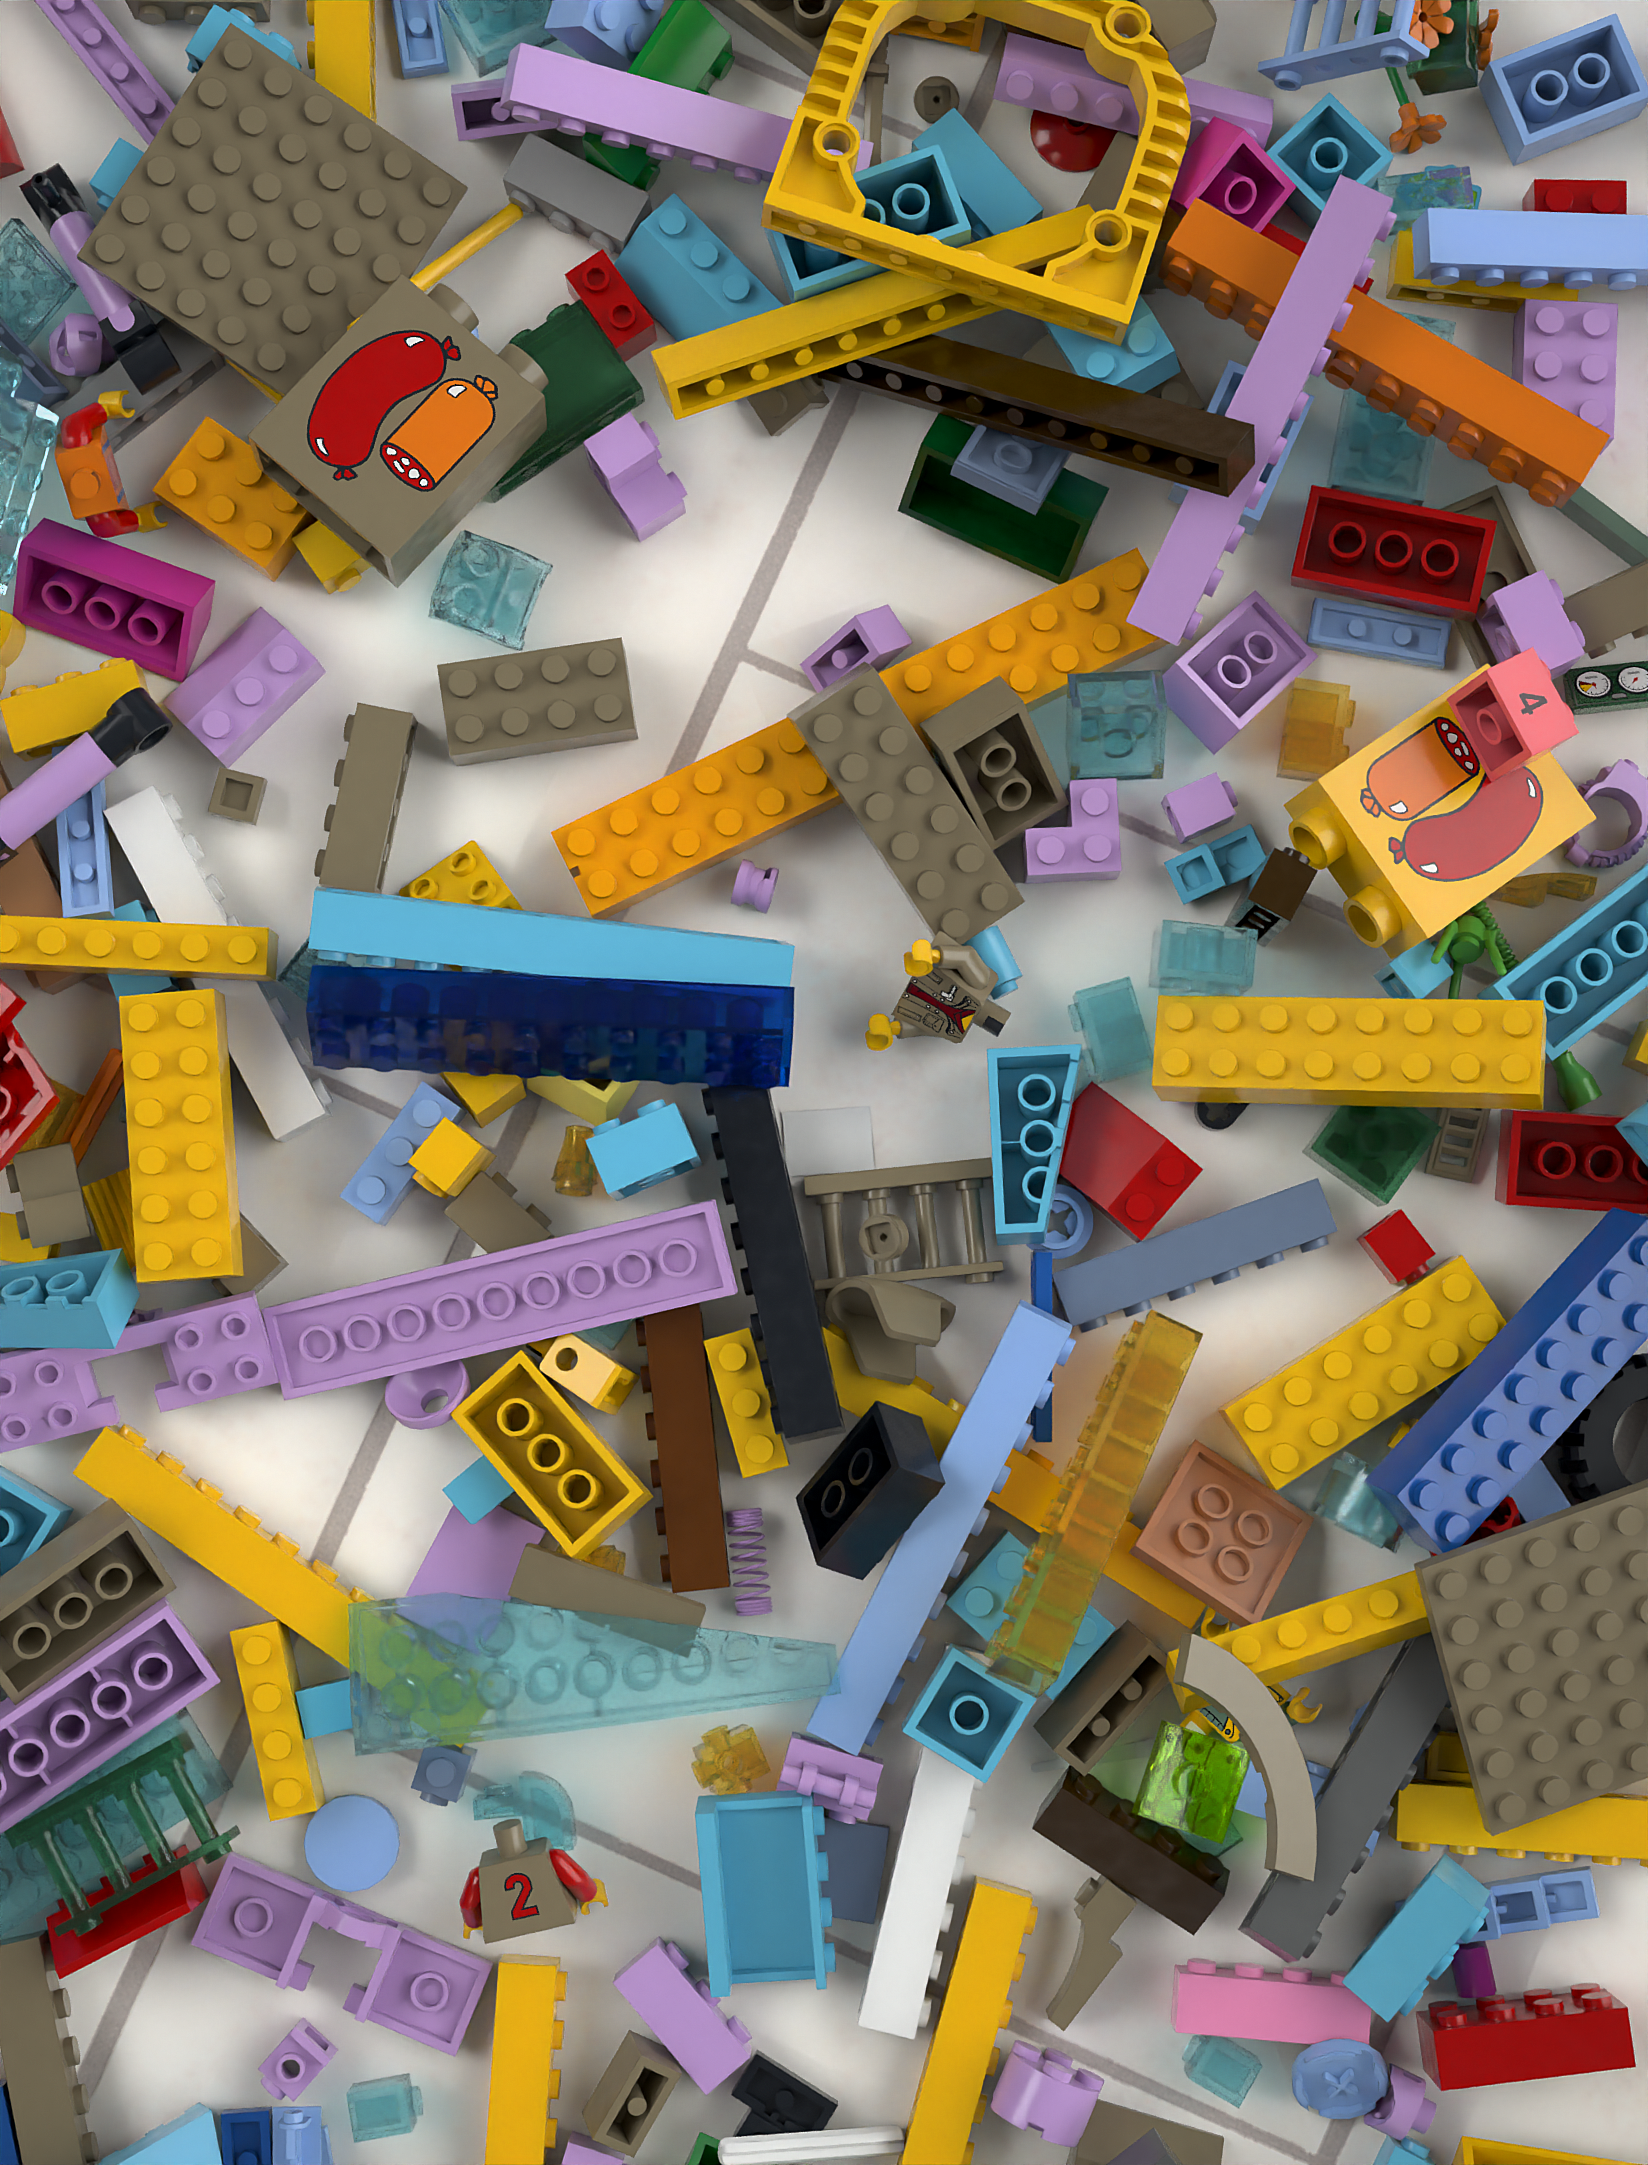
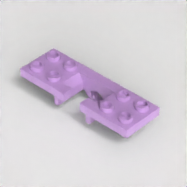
M255 1291L165 1313L163 1307L149 1311L133 1309L115 1349L22 1348L0 1354V1453L118 1424L121 1416L115 1397L112 1395L102 1398L91 1364L92 1360L160 1343L171 1381L155 1385L154 1393L160 1412L279 1383L270 1342Z
M232 1851L228 1854L191 1945L276 1980L275 1985L280 1988L286 1989L287 1986L303 1992L307 1987L315 1965L299 1958L315 1922L319 1923L327 1931L334 1929L347 1937L364 1941L365 1947L380 1949L382 1954L368 1987L366 1988L354 1983L342 2009L356 2014L354 2019L362 2023L366 2019L449 2055L456 2056L494 1962Z

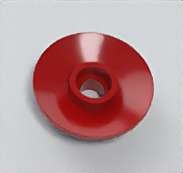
M1033 110L1030 121V135L1035 150L1046 163L1065 172L1078 173L1097 168L1118 130L1086 122L1080 127H1074L1069 123V118Z

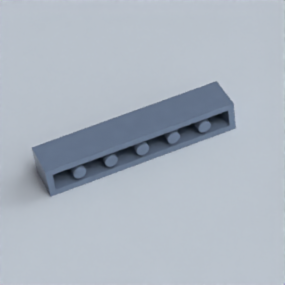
M1315 1178L1052 1274V1286L1065 1321L1071 1324L1072 1327L1079 1325L1081 1333H1085L1107 1325L1108 1322L1105 1315L1123 1309L1125 1316L1129 1317L1151 1309L1152 1305L1149 1300L1151 1298L1167 1293L1169 1300L1173 1301L1197 1292L1194 1286L1195 1282L1211 1277L1213 1284L1217 1285L1241 1276L1238 1267L1255 1261L1257 1268L1261 1269L1285 1260L1282 1251L1299 1245L1301 1252L1306 1253L1328 1245L1326 1235L1338 1230L1319 1179Z

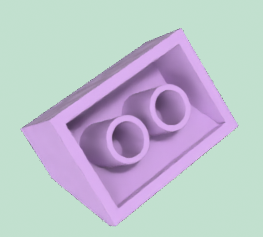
M260 606L162 703L229 768L326 671L320 662L283 625Z

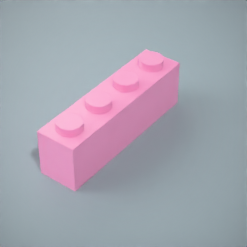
M1190 1958L1187 1961V1965L1175 1964L1170 2023L1175 2032L1301 2044H1315L1329 2039H1351L1369 2045L1371 2008L1342 1983L1348 1973L1345 1971H1332L1331 1978L1312 1977L1311 1970L1300 1967H1284L1283 1974L1266 1973L1264 1972V1966L1254 1963H1236L1235 1970L1216 1968V1962L1212 1960Z

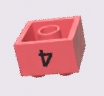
M1533 647L1485 670L1447 698L1453 713L1491 783L1538 760L1579 733L1574 724V716L1570 707L1560 698L1551 681V673L1548 666L1539 659Z

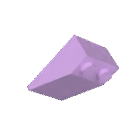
M1254 590L1180 657L1156 681L1151 689L1215 755L1300 675L1318 655Z

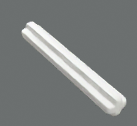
M897 2125L729 2137L719 2141L718 2159L721 2165H776L892 2156L903 2153L905 2138L904 2132Z

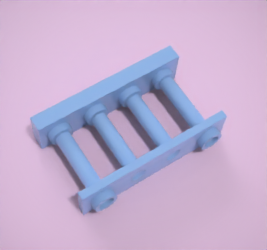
M1294 0L1295 4L1284 56L1259 62L1257 71L1273 80L1276 87L1282 90L1296 91L1301 86L1389 66L1404 67L1408 62L1428 58L1430 48L1409 35L1415 0H1396L1390 31L1374 35L1381 0H1362L1354 40L1342 43L1338 42L1347 0H1328L1319 47L1304 51L1312 7L1318 0Z

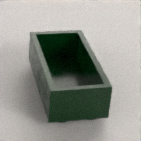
M938 413L920 445L897 511L1058 585L1069 581L1083 553L1110 488L1063 468L1038 512L1034 515L950 475L954 462L976 427L954 417Z

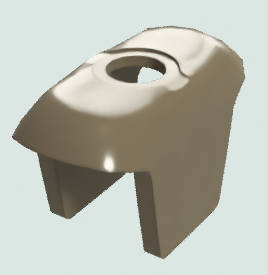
M850 1277L840 1282L828 1294L825 1302V1314L833 1324L842 1329L846 1334L860 1372L865 1376L904 1385H911L915 1379L916 1345L936 1347L940 1341L941 1333L952 1322L956 1312V1306L935 1293L900 1282L870 1277Z

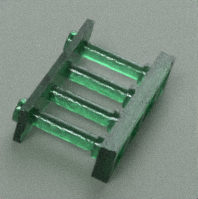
M187 1730L4 1831L12 1849L28 1842L31 1850L34 1848L38 1850L62 1896L71 1917L54 1928L58 1937L72 1929L78 1937L104 1922L100 1913L203 1857L207 1865L233 1850L229 1842L241 1833L238 1826L235 1825L220 1834L217 1832L183 1765L187 1764L183 1754L195 1748ZM157 1770L160 1778L166 1776L201 1845L177 1858L174 1856L140 1789L144 1788L140 1778ZM111 1794H114L117 1802L123 1800L158 1867L132 1882L97 1815L101 1811L97 1802ZM68 1818H71L74 1826L80 1824L115 1891L89 1906L54 1839L58 1835L54 1826Z

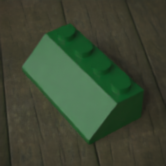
M674 0L626 73L710 96L708 91L715 80H723L734 63L735 56H733L732 37L699 0ZM586 132L583 136L582 142L586 162L641 191L648 192L659 176L660 167L658 165L662 160L648 156L646 154L647 148L630 144L629 148H617L604 144L601 135Z

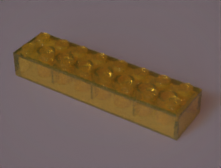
M1151 1309L1142 1322L1134 1319L1127 1334L1124 1333L1112 1357L1116 1362L1109 1375L1106 1374L1095 1395L1094 1400L1098 1401L1092 1415L1087 1416L1076 1441L1083 1444V1446L1079 1445L1073 1458L1070 1457L1059 1478L1058 1483L1065 1486V1489L1061 1487L1055 1500L1051 1499L1040 1522V1526L1047 1530L1046 1532L1042 1531L1036 1543L1033 1542L1022 1563L1021 1568L1028 1571L1027 1576L1023 1574L1018 1585L1013 1586L1002 1612L1008 1614L1009 1618L1008 1620L1004 1618L999 1629L994 1630L985 1648L983 1656L990 1659L985 1674L1036 1698H1039L1057 1681L1203 1337V1333Z

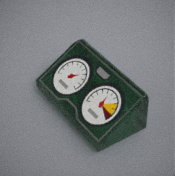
M1648 661L1569 669L1562 675L1566 704L1570 707L1573 716L1648 708Z

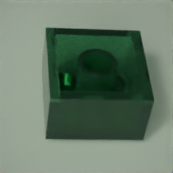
M1335 1105L1302 1153L1375 1206L1380 1207L1390 1202L1442 1127L1414 1107Z

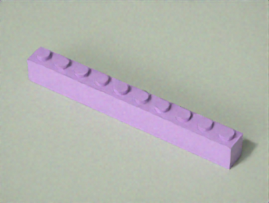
M1340 174L1224 415L1225 417L1254 424L1255 464L1228 498L1197 488H1189L1126 622L1176 646L1180 644L1183 637L1190 641L1192 640L1203 617L1202 614L1196 612L1202 596L1205 594L1212 598L1224 574V571L1217 568L1224 551L1231 554L1234 553L1245 531V527L1238 525V522L1246 507L1255 510L1267 485L1259 481L1267 463L1276 466L1285 449L1288 439L1281 437L1288 419L1297 422L1310 397V395L1302 392L1310 374L1319 378L1331 353V350L1325 348L1324 345L1332 329L1341 333L1351 313L1353 305L1346 302L1354 284L1360 287L1364 286L1375 263V260L1367 256L1376 239L1385 242L1397 218V214L1390 212L1393 198Z

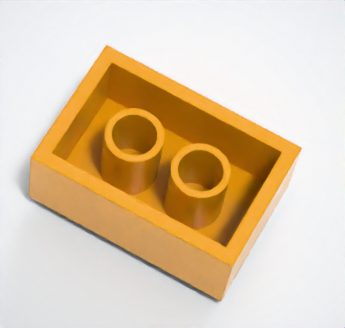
M206 416L152 489L166 507L273 582L276 581L298 551L292 538L318 521L317 518L258 468L250 445L208 416Z

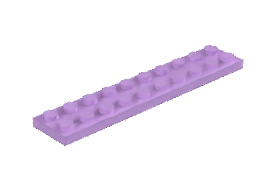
M712 1199L263 1308L261 1311L285 1401L736 1294L738 1289L716 1201Z

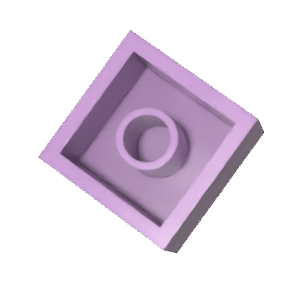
M1543 569L1493 592L1476 613L1475 617L1498 664L1533 647L1539 659L1548 666L1552 680L1565 674L1585 654L1582 648L1585 646L1583 633L1575 621L1569 622L1561 606L1564 604L1562 591L1554 579L1548 580Z

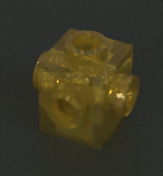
M741 1724L730 1730L727 1725L711 1729L701 1735L703 1743L692 1748L697 1760L691 1763V1768L698 1784L702 1789L709 1787L710 1792L718 1796L746 1793L753 1788L752 1780L771 1772L753 1727L746 1724ZM730 1756L729 1764L724 1767L726 1758Z

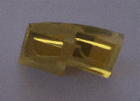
M1574 873L1525 875L1512 878L1491 893L1489 899L1530 909H1535L1543 904L1546 894L1584 902L1594 896L1598 877Z

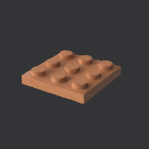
M1195 1439L1188 1447L1129 1553L1242 1628L1261 1621L1315 1518Z

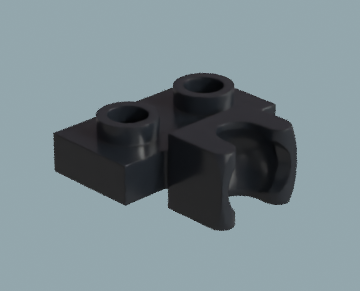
M757 2049L731 2092L733 2097L749 2106L736 2127L733 2137L751 2136L755 2133L769 2135L823 2131L838 2107V2100Z

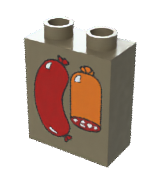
M403 274L247 435L258 468L396 588L410 576L547 430L545 396L541 392L549 384V380L541 367L519 347L509 343L497 355L471 332L479 325V320L470 306L452 289L438 283L428 294H425Z

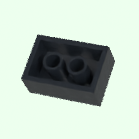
M876 1400L795 1497L817 1566L863 1581L946 1484L920 1416Z

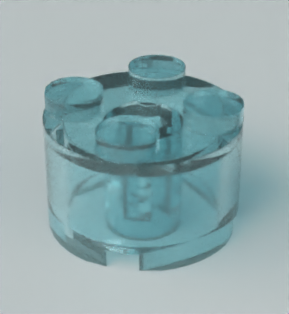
M1344 1452L1341 1460L1334 1459L1309 1510L1321 1518L1325 1516L1335 1521L1334 1525L1379 1548L1385 1547L1389 1552L1396 1554L1406 1532L1364 1482L1374 1469L1370 1468V1464Z

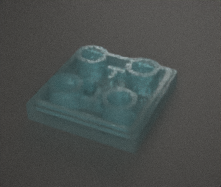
M10 218L0 230V318L29 346L79 286L20 218Z

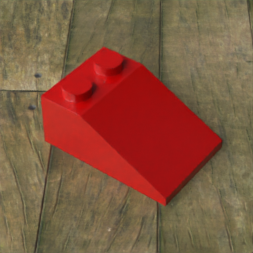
M1091 1081L1072 1104L1058 1176L1073 1189L1081 1193L1089 1203L1136 1243L1141 1242L1203 1169L1164 1135Z

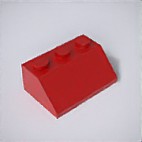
M166 1843L143 1855L142 1859L145 1865L129 1873L125 1865L99 1878L102 1885L101 1888L86 1895L83 1887L56 1900L59 1909L46 1917L55 1971L59 1979L190 1913L210 1896L186 1844L171 1850L169 1844Z

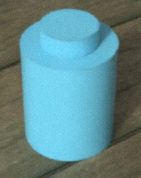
M998 925L981 931L962 944V946H972L975 948L984 963L997 973L999 980L991 992L993 1000L1000 999L1018 989L1015 981L1023 975Z

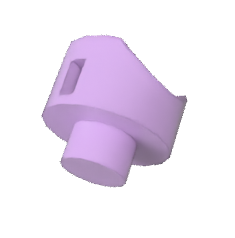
M70 313L49 335V355L53 369L67 376L89 377L98 372L100 362L111 363L113 361L115 351L109 344L103 331H101L98 324L99 321L94 314ZM65 349H67V354L69 356H64Z
M1389 2063L1391 2085L1388 2088V2093L1384 2100L1381 2097L1375 2102L1376 2108L1364 2115V2123L1398 2141L1402 2140L1411 2128L1425 2134L1433 2121L1437 2106L1436 2103L1424 2098L1426 2089L1425 2079Z

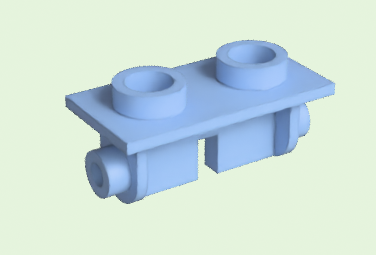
M321 2106L273 2107V2165H322Z

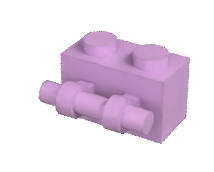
M792 1732L776 1785V1791L797 1790L796 1793L811 1796L813 1792L814 1805L830 1809L828 1817L848 1824H855L857 1818L867 1821L876 1799V1789L884 1765L883 1759L862 1752L855 1756L831 1743Z

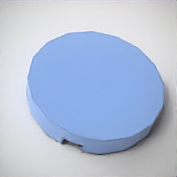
M355 1794L337 1796L318 1809L308 1823L304 1839L306 1861L316 1878L332 1889L346 1892L369 1889L383 1880L397 1861L400 1846L398 1823L388 1807L373 1797Z
M1329 2039L1315 2043L1302 2051L1292 2065V2090L1294 2096L1302 2107L1309 2111V2105L1311 2108L1319 2110V2116L1329 2119H1351L1365 2115L1376 2108L1375 2102L1381 2096L1384 2100L1388 2093L1389 2077L1384 2059L1378 2051L1362 2042L1351 2039Z

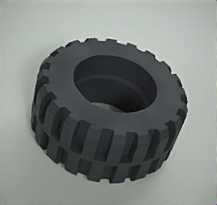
M1648 1353L1632 1355L1556 1440V1445H1560L1563 1448L1564 1457L1558 1459L1561 1473L1569 1475L1571 1482L1568 1484V1488L1575 1498H1580L1586 1502L1633 1484L1626 1479L1617 1465L1613 1451V1436L1616 1425L1627 1408L1633 1403L1648 1399Z

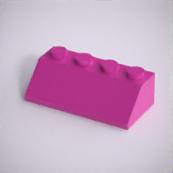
M44 517L22 540L19 546L13 616L25 625L114 658L123 657L127 661L133 659L141 668L183 683L188 676L211 617L216 581Z

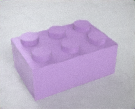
M1525 299L1514 316L1512 379L1609 434L1610 437L1599 454L1601 455L1614 440L1618 304Z

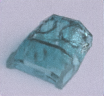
M467 530L460 531L441 569L431 596L428 617L463 628L504 647L522 651L525 644L523 641L536 601L547 575L551 574L554 565L512 546L484 538Z

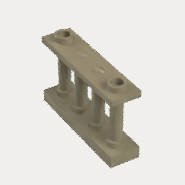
M991 1157L804 1177L806 1198L815 1197L816 1205H821L828 1279L814 1280L815 1291L825 1290V1297L827 1299L828 1294L836 1285L850 1278L847 1277L839 1205V1203L844 1202L843 1194L862 1192V1200H867L869 1217L887 1213L886 1198H890V1189L907 1187L909 1189V1196H914L922 1269L894 1272L893 1260L883 1262L874 1260L875 1274L851 1277H870L905 1282L965 1275L966 1284L994 1281L993 1272L1004 1270L1003 1261L987 1262L979 1191L980 1188H984L983 1180L993 1177ZM955 1183L956 1191H961L968 1264L940 1267L933 1193H937L936 1184Z

